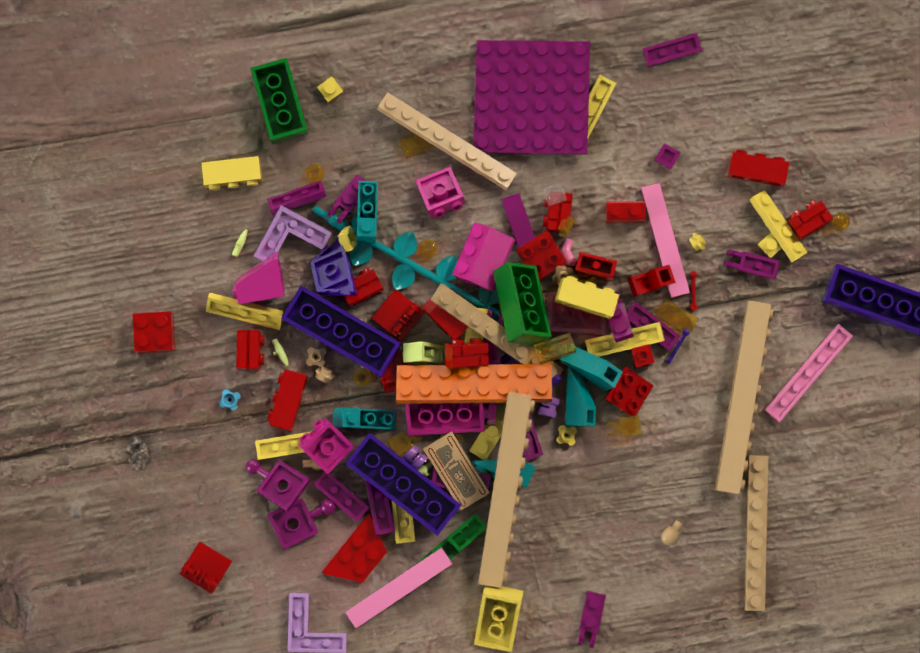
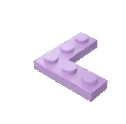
M281 205L254 253V257L263 261L274 252H278L289 232L323 250L332 232Z
M289 593L288 652L346 653L347 633L308 632L309 593Z

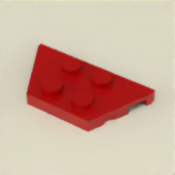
M369 514L324 568L323 574L363 583L386 555L387 550L380 535H375L373 520Z

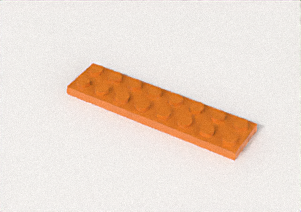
M497 364L454 369L446 367V365H397V404L507 403L508 391L532 395L531 400L535 402H552V364Z

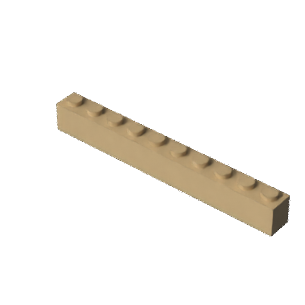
M750 300L746 302L715 491L738 495L740 491L744 490L745 480H742L743 472H747L748 461L745 460L746 453H750L751 450L749 435L753 434L755 423H752V417L756 415L758 404H755L756 396L760 395L761 385H758L759 377L762 378L764 366H761L762 358L765 359L767 354V347H764L765 339L768 340L770 336V328H767L768 321H772L773 318L771 304Z
M508 391L478 584L501 588L502 582L506 583L508 571H504L505 563L509 564L511 552H507L508 545H512L514 533H510L511 526H515L517 517L513 512L514 507H518L520 498L516 493L517 488H521L523 479L519 474L520 469L525 467L526 458L522 456L523 450H527L529 439L525 437L526 431H530L532 420L528 418L529 412L534 411L535 401L531 400L532 395Z

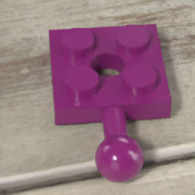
M251 459L246 463L248 473L259 474L265 478L256 491L286 512L291 510L311 482L310 479L278 460L270 472L262 468L261 463L257 459ZM282 482H288V487L285 490H279V485Z
M303 498L296 501L289 512L280 508L267 515L284 550L318 534L319 532L313 518L323 513L326 515L332 514L336 509V505L332 500L326 499L321 503L320 507L309 512ZM291 518H296L299 522L296 529L288 527V521Z

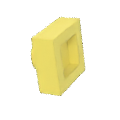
M332 76L317 87L328 104L344 93Z
M351 225L344 227L338 234L339 242L346 252L353 250L358 244L356 243V235Z
M772 233L757 244L768 258H772L782 249Z

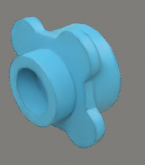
M228 389L223 390L222 400L219 402L220 407H228L232 411L238 408L237 402L241 395L238 392H230Z

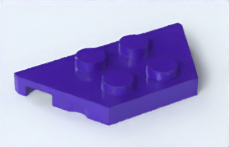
M337 235V240L330 247L327 245L319 255H316L310 261L316 291L319 295L356 296L358 294L348 252L341 246Z

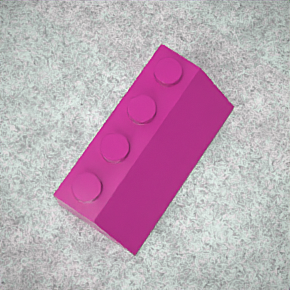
M483 403L405 404L408 436L447 434L451 431L452 433L485 431Z

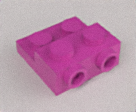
M451 167L415 180L430 218H441L445 215V212L449 210L458 211L466 204Z
M325 418L324 420L319 419L314 424V430L310 434L305 433L299 441L301 443L298 446L326 474H329L355 447Z

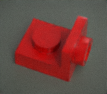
M649 344L632 348L634 369L650 366L655 363Z

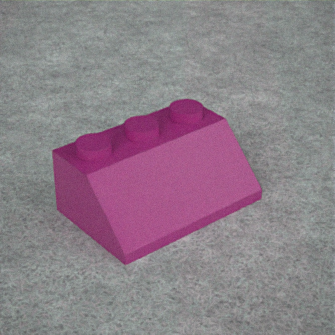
M474 222L452 275L463 282L494 292L496 283L493 271L506 263L515 239L491 227Z

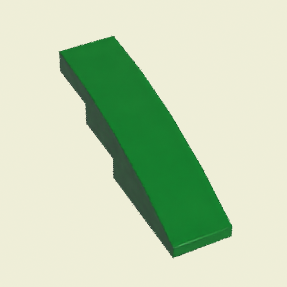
M475 513L419 562L440 548H443L451 560L483 533L487 526Z

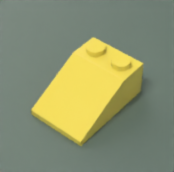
M485 585L474 645L512 652L524 591L503 586L499 588Z

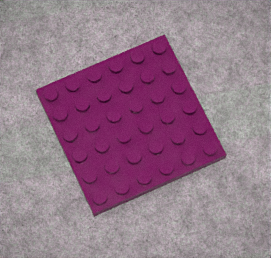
M477 40L473 146L485 154L588 155L591 42Z

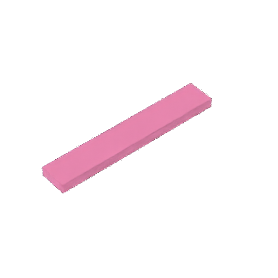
M660 183L642 187L641 192L662 266L670 265L676 282L668 286L670 297L674 298L689 294L690 291Z
M838 323L764 411L777 423H780L853 335Z
M440 548L345 613L355 628H357L453 563L443 548Z

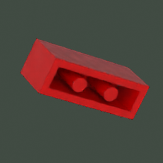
M736 150L730 156L727 177L784 187L789 162L785 161V158L782 157L771 159L766 158L765 154L755 153V155H749L747 151Z
M284 369L283 373L280 372L277 381L280 384L279 390L274 392L272 402L275 404L273 410L270 409L267 416L270 426L293 431L308 379L307 375Z

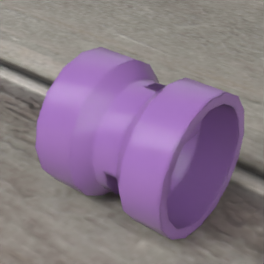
M552 397V402H541V407L538 408L537 414L555 419L557 414L555 410L559 405L560 399Z
M414 445L402 459L418 470L429 458L425 454H421L419 448Z

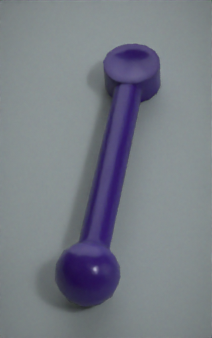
M688 329L682 331L683 335L666 363H671L685 337L690 334Z

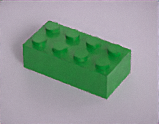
M284 58L250 68L272 145L308 135V129L288 59Z
M507 262L495 269L493 274L508 342L538 345L551 338L537 267Z

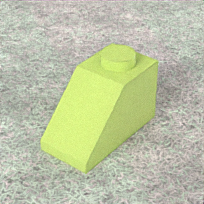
M423 341L403 343V363L445 365L443 356L444 345Z

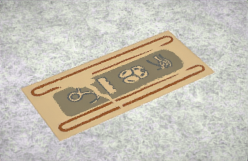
M452 431L423 449L453 499L461 504V511L490 493Z

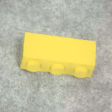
M259 156L202 163L204 186L211 191L219 190L221 186L238 188L239 184L256 186L258 182H263Z
M567 276V278L560 280L554 302L610 319L614 315L619 294L614 293L615 290L606 287L600 289L594 283H580L577 278Z

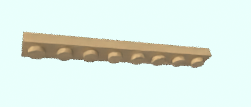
M388 92L377 108L384 115L504 190H507L517 174Z
M440 284L431 298V301L521 364H552V378L555 375H560L563 371V368L532 346L509 343L505 327L444 284Z
M748 455L745 611H765L768 456Z

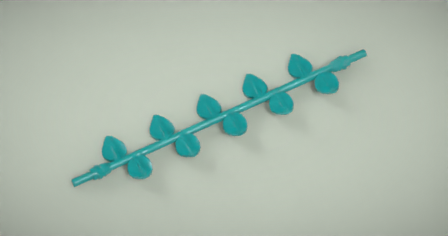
M315 206L312 211L314 214L327 220L328 224L333 228L342 231L344 227L350 226L346 220L339 224L337 222L339 215L334 214L332 217H329L327 215L328 212L318 206ZM355 213V215H354L353 218H352V226H351L352 229H353V231H354V233H355V235H356L357 213ZM414 232L401 234L394 243V250L376 240L375 244L358 243L350 251V260L354 266L371 260L373 256L372 247L402 263L394 269L392 275V284L396 290L411 286L415 281L414 271L439 285L444 284L473 305L488 310L492 309L494 312L493 320L499 323L500 311L491 306L499 302L496 287L494 292L480 288L478 299L449 282L456 278L452 275L458 262L456 256H448L442 259L437 265L436 274L407 258L417 250L418 245ZM551 338L542 342L554 355H562L565 346L561 344L562 342ZM541 343L530 345L540 353L542 352Z

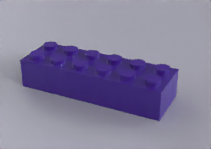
M836 264L833 267L822 303L920 337V292L840 264Z
M303 286L299 287L281 318L284 322L381 378L385 375L402 346L400 342Z
M371 433L366 436L345 463L436 536L439 535L461 507L460 503Z

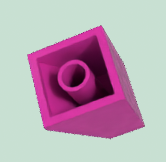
M274 252L236 278L232 292L234 299H238V304L283 297L285 295V285L278 252Z

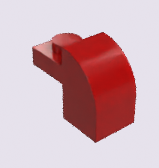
M670 265L655 268L647 273L627 279L633 297L642 294L646 295L676 283Z

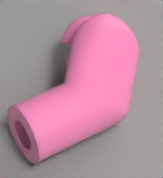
M565 238L560 251L568 262L565 265L573 267L577 264V259L571 252L574 241Z

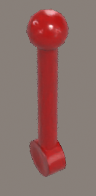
M692 271L690 273L692 278V304L690 305V310L695 311L697 309V304H695L697 272Z

